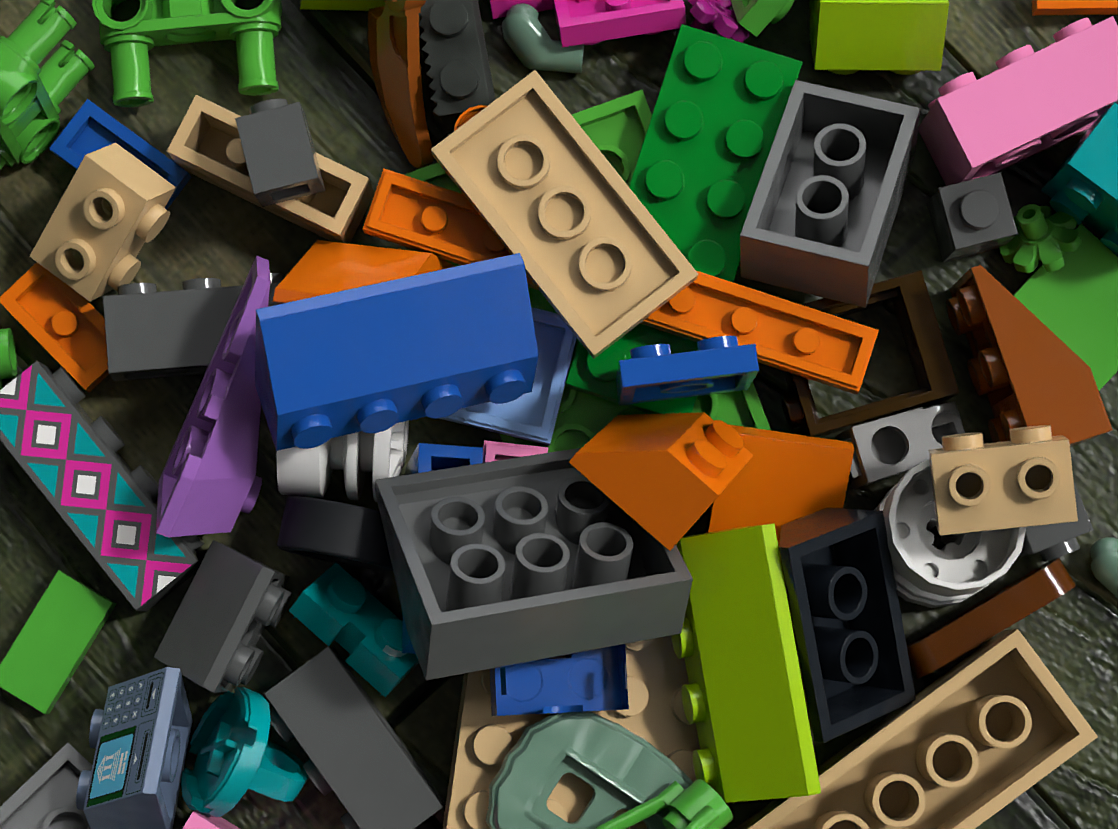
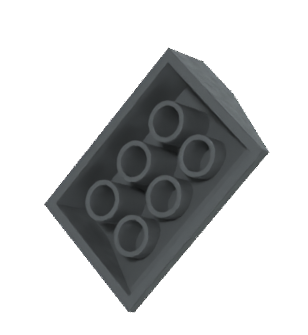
M581 448L375 480L376 498L406 629L425 680L681 634L693 578L676 545L669 551L569 463L571 458Z

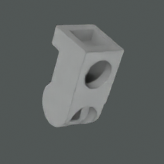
M956 401L926 409L920 407L853 426L836 435V437L840 441L853 442L854 454L849 479L854 490L908 472L913 467L929 459L928 450L943 448V436L963 434L965 430Z

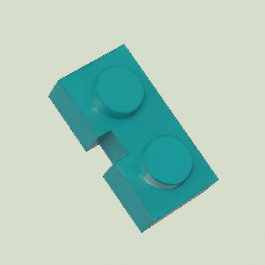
M334 563L308 586L289 609L294 618L296 617L327 646L335 640L351 655L345 662L384 697L419 663L416 654L402 653L403 621L337 563Z

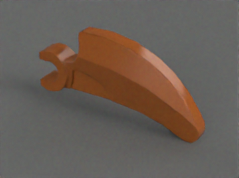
M384 0L385 6L368 10V45L371 69L377 93L392 132L409 163L414 167L420 168L431 165L433 162L432 145L423 102L419 52V13H421V7L426 3V0Z

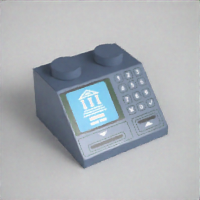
M165 667L110 686L104 710L95 709L89 732L90 748L96 749L92 770H82L76 795L77 809L84 811L90 829H173L182 771L184 770L193 722L180 668Z

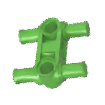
M40 0L39 4L8 38L0 35V170L5 164L12 167L20 162L24 164L31 163L48 148L60 128L59 114L61 109L59 104L86 74L95 68L93 62L80 49L75 52L74 44L65 39L60 43V47L39 68V63L70 29L73 30L77 25L73 17L62 6L54 7L56 4L54 0Z
M92 0L94 14L99 20L100 44L104 46V50L111 52L114 89L113 103L116 106L140 107L154 102L151 93L148 51L154 48V46L234 40L236 41L239 93L256 96L275 93L279 90L278 82L276 81L273 39L279 35V30L282 27L281 15L283 5L281 0H264L261 5L251 10L236 7L237 0H137L140 2L139 11L132 19L124 22L114 21L112 17L116 6L126 0Z

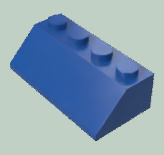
M520 253L256 309L255 387L276 451L296 446L303 449L314 448L326 443L331 438L361 431L365 433H379L391 428L396 423L426 416L434 419L444 418L454 414L461 408L487 402L504 404L516 400L523 394L532 392L539 353L525 264Z

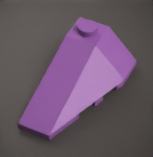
M257 255L159 479L156 533L168 538L231 532L240 511L247 514L252 511L261 489L262 478L256 476L261 402L255 387L256 309L268 307L270 271L269 260Z

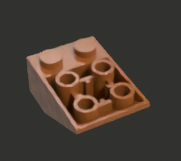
M978 265L970 268L949 289L952 298L946 300L948 317L955 333L958 336L966 335L973 358L967 360V368L972 385L979 396L987 395L994 418L988 420V428L993 443L1011 441L1010 429L1027 426L1051 425L1052 436H1065L1069 439L1070 447L1113 430L1091 368L984 267Z

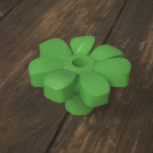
M1029 204L1022 207L1018 211L1017 216L1013 217L1018 234L1007 245L1001 246L1000 252L1006 263H1014L1017 271L1031 273L1037 268L1040 260L1046 271L1051 273L1065 265L1061 251H1075L1080 246L1082 239L1078 231L1074 229L1077 222L1073 216L1061 211L1053 214L1049 206Z

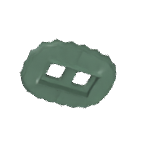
M591 711L552 713L545 719L526 727L517 744L506 754L500 770L489 784V805L485 821L489 829H596V827L611 820L618 810L626 809L629 811L658 796L674 781L678 782L684 789L689 787L693 781L670 758L647 740L618 723L603 718ZM566 773H573L588 783L593 789L592 799L579 819L574 823L566 822L547 807L548 797L561 777ZM666 808L644 819L643 821L647 829H666L662 819L670 812Z

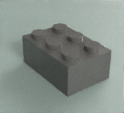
M795 80L740 234L741 277L866 308L916 154L920 108Z

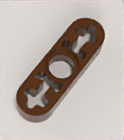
M1058 557L1037 567L907 644L911 673L914 678L919 679L941 668L1074 588L1076 585L1060 558Z

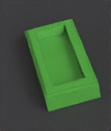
M58 570L0 664V687L40 712L50 714L117 603L64 571Z

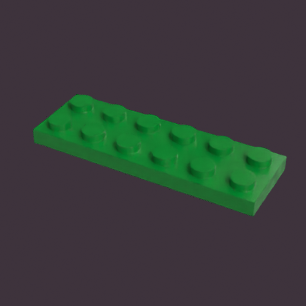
M681 24L629 188L696 271L733 282L740 262V234L794 82L798 79L803 62ZM638 324L593 359L579 341L565 387L618 403L616 388L619 360L631 359V349L646 345L669 344L671 354L697 351V342ZM697 396L627 404L624 406L650 414L692 413Z

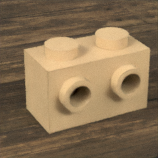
M117 143L88 153L84 156L29 257L88 301H92L113 289L118 292V286L130 284L138 273L141 262L136 257L143 244L152 241L168 221L170 212L165 209V206L176 187Z
M1051 425L1010 429L1011 441L983 444V434L981 432L943 436V448L928 450L936 525L939 535L1078 521L1069 439L1063 435L1052 436Z

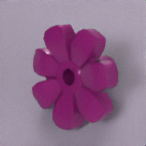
M688 0L693 6L690 12L695 17L689 25L690 27L712 34L717 33L728 39L731 37L741 43L749 37V31L737 22L734 10L730 9L732 6L731 0Z

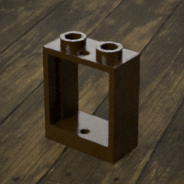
M922 270L874 283L866 308L828 298L801 304L837 317H843L892 302L919 389L819 418L807 378L783 371L789 391L781 393L780 397L785 418L791 430L800 428L802 435L823 437L847 430L853 426L951 399L959 393Z

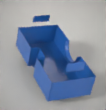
M625 644L567 654L564 659L545 658L489 669L492 716L629 709Z

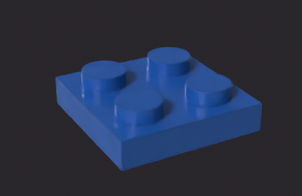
M719 336L698 341V350L671 354L669 344H654L633 348L630 350L631 359L619 360L616 375L619 405L748 390L759 372L756 344L738 346L737 336Z

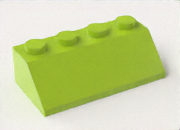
M775 523L737 527L682 537L676 546L693 581L681 634L671 635L676 656L679 659L685 658L689 684L682 686L681 694L686 718L690 724L696 723L700 749L693 751V767L696 779H701L710 785L725 803L820 794L821 788Z

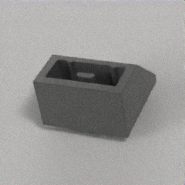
M213 540L154 658L169 667L180 668L183 676L213 693L232 692L235 686H238L240 683L246 686L254 675L263 655V650L255 646L265 626L271 625L276 627L290 603L292 592L284 589L290 576L223 543Z

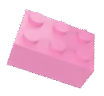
M1113 16L1093 26L1088 17L1080 19L1053 35L1056 42L1040 51L1034 52L1031 45L1020 47L1000 58L996 62L998 69L989 75L977 80L974 73L969 72L947 82L938 89L940 97L928 104L929 112L918 127V131L946 186L996 174L1083 133L1114 102L1118 104V25Z

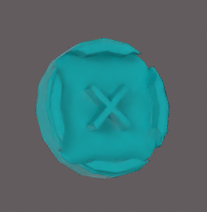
M236 687L237 689H234L235 693L228 691L217 697L203 715L190 742L191 748L189 752L196 754L197 758L193 770L185 768L182 771V797L190 810L197 811L208 817H221L229 812L248 789L280 801H293L309 779L308 774L303 768V762L296 755L268 741L271 722L269 703L262 694L245 687Z

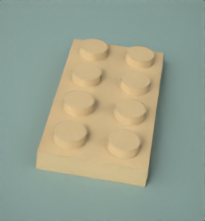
M536 70L431 149L433 157L511 255L521 254L528 277L593 359L698 278L699 274Z

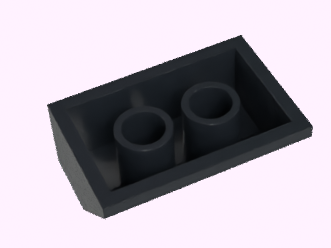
M825 508L781 525L779 550L814 741L825 743L916 700L891 554L888 548L883 511Z

